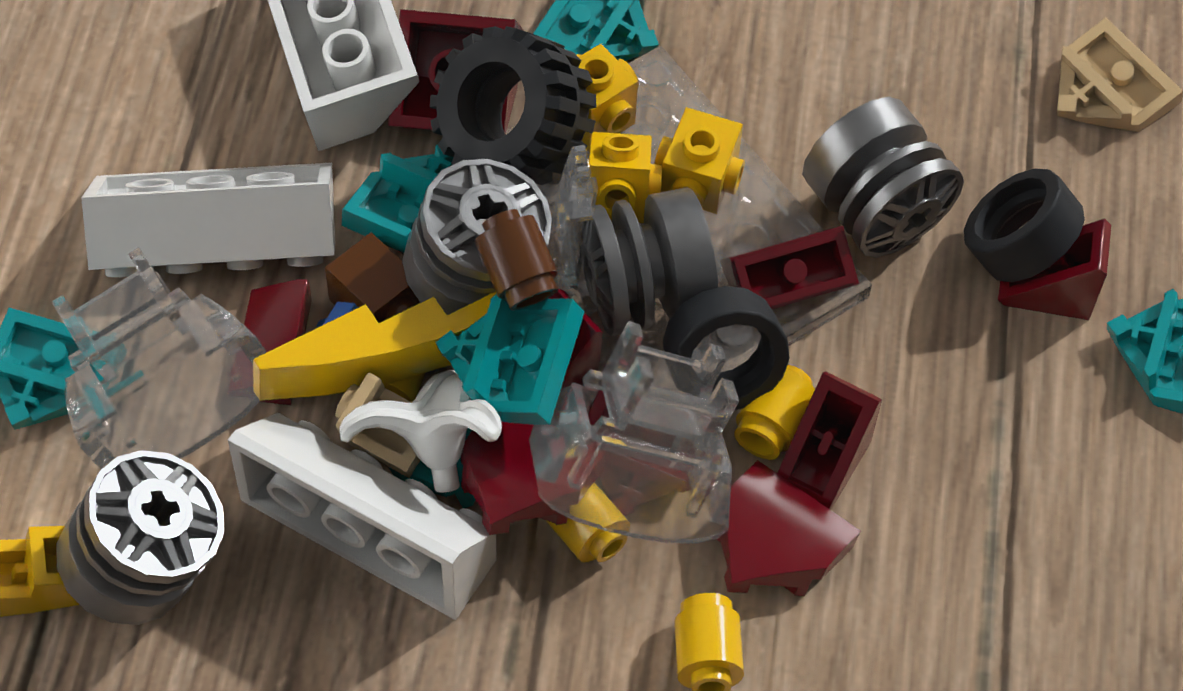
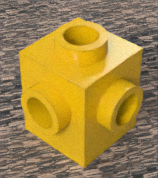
M602 44L597 45L583 55L577 54L581 59L578 68L587 70L593 81L586 90L589 93L596 94L597 108L589 109L588 116L589 119L595 120L593 132L621 133L634 125L639 83L632 67L623 59L617 60ZM585 131L582 142L587 145L586 150L590 152L592 133Z
M686 107L674 137L664 136L656 154L654 164L662 165L660 193L688 187L694 191L704 211L717 214L725 192L735 195L743 175L745 160L739 158L743 124Z
M593 132L589 160L577 159L575 195L587 196L586 207L602 205L606 209L610 220H612V207L614 203L626 200L631 205L639 223H644L646 198L650 194L660 193L662 165L650 164L652 136Z

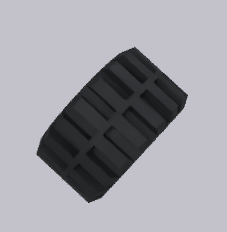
M495 26L484 28L483 36L472 33L462 40L464 49L460 51L453 48L445 58L449 63L447 70H438L434 82L440 84L438 95H431L430 108L437 110V117L431 120L432 131L443 136L438 143L442 153L454 157L453 165L462 160L491 159L508 164L539 185L552 182L553 172L564 175L572 168L569 158L572 155L581 157L587 145L582 142L585 131L593 133L595 120L589 119L588 116L589 109L597 108L596 94L589 93L586 90L593 81L587 70L578 68L581 59L574 52L565 50L564 45L507 26L505 30ZM522 81L525 91L523 113L516 126L505 135L501 118L503 104L510 90L518 82Z

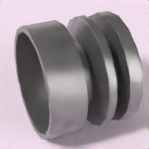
M892 97L871 100L851 110L831 125L813 145L804 161L802 172L808 185L827 209L839 212L838 221L844 227L847 234L852 235L851 237L865 256L876 258L895 253L914 243L930 231L951 210L960 196L964 184V179L959 169L952 161L946 159L943 150L938 144L926 141L927 135L923 126L901 100Z
M491 159L462 160L443 169L427 187L418 217L415 219L409 234L402 260L407 283L420 302L435 297L444 312L449 315L495 292L476 246L475 239L485 232L482 223L498 213L517 209L520 216L533 215L548 246L553 225L548 200L531 178L511 165Z
M686 187L648 195L645 200L644 225H640L631 205L626 200L614 203L612 207V220H610L606 209L602 205L585 207L582 212L583 244L581 245V257L585 281L591 300L597 307L604 329L610 336L625 334L629 330L630 314L635 325L640 330L651 328L654 324L656 298H659L667 317L670 319L687 300L702 291L718 288L715 254L708 224L701 204L694 191Z
M141 450L118 456L99 471L92 485L86 491L83 500L77 505L68 519L57 542V570L67 592L87 612L111 623L139 625L163 617L182 599L193 584L194 579L204 570L206 564L216 554L224 534L222 504L213 485L193 465L169 453Z

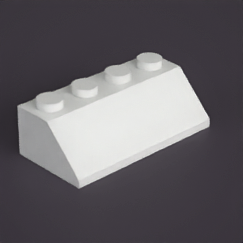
M268 0L296 90L318 151L374 133L419 83L415 66L391 0Z
M332 163L96 176L81 197L88 270L105 269L107 277L135 276L142 273V267L166 265L167 273L186 274L202 270V263L227 262V268L230 270H250L262 267L263 260L282 258H287L289 266L305 267L321 264L324 262L323 256H332L335 252Z
M276 413L236 429L228 439L241 501L454 620L458 618L496 561V534H488L482 524V516L469 509L463 508L457 511L437 500L436 495L421 482L414 479H406L404 482L384 471L380 463L371 455L357 449L349 452L330 441L328 436L319 427L308 421L302 420L296 423L280 413Z

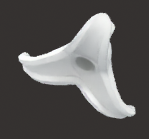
M449 369L433 375L412 403L382 400L371 401L355 408L343 419L340 425L341 441L349 442L356 434L369 428L378 427L392 430L402 436L412 447L417 457L431 469L435 491L445 493L454 491L460 486L456 464L460 459L465 444L467 428L478 433L486 441L493 442L500 436L502 423L494 407L486 400H471L463 390V383L455 370Z

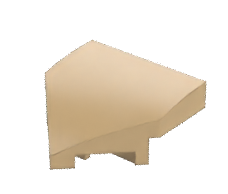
M1106 17L1068 47L1062 46L1057 116L1103 127L1140 132L1182 102L1183 90Z

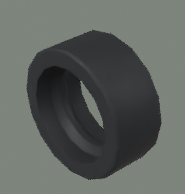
M1034 168L1017 173L994 187L976 205L964 227V242L984 268L997 281L1013 283L1028 279L1051 267L1068 252L1079 237L1085 221L1083 206L1062 179L1050 169Z
M718 287L702 291L687 300L668 321L662 340L665 361L676 386L686 400L704 410L729 412L745 408L753 400L772 391L784 376L790 359L787 336L771 307L764 298L745 288ZM744 325L752 326L760 333L761 338L754 353L746 362L732 370L719 373L701 372L691 364L693 350L704 337L719 328Z

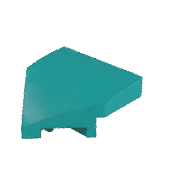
M555 0L533 33L534 35L564 45L565 50L574 52L576 55H583L597 45L602 44L617 60L623 59L624 61L656 51L659 46L654 29L649 30L639 0Z
M435 145V154L405 159L393 155L391 152L381 154L380 170L370 173L342 209L341 226L363 236L372 232L385 245L404 253L409 234L415 219L418 217L427 187L443 169L453 165L454 157L444 155L438 145Z
M1171 289L1164 293V301L1128 319L1122 314L1106 322V326L1116 347L1153 405L1183 414V299L1178 300V293Z
M496 294L491 298L488 311L483 317L465 331H462L459 336L450 330L435 343L442 355L451 363L463 383L462 388L472 400H486L494 407L500 416L501 422L550 425L585 311L573 299H546L533 306L512 311L507 300L498 298Z
M9 307L0 326V398L14 430L58 418L103 402L127 353L124 342Z

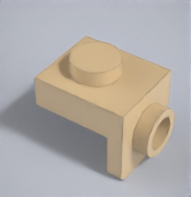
M369 372L360 386L356 384L351 385L342 396L335 414L336 418L339 419L336 423V428L340 433V425L343 419L355 408L368 402L382 400L412 402L386 389L382 380ZM378 427L364 429L349 442H345L371 455L377 461L408 478L411 477L420 462V459L409 443L392 430Z

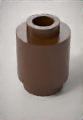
M511 209L498 213L482 223L485 232L475 239V243L498 298H506L510 310L515 311L533 306L558 292V287L554 280L558 271L533 215L520 216L517 209Z

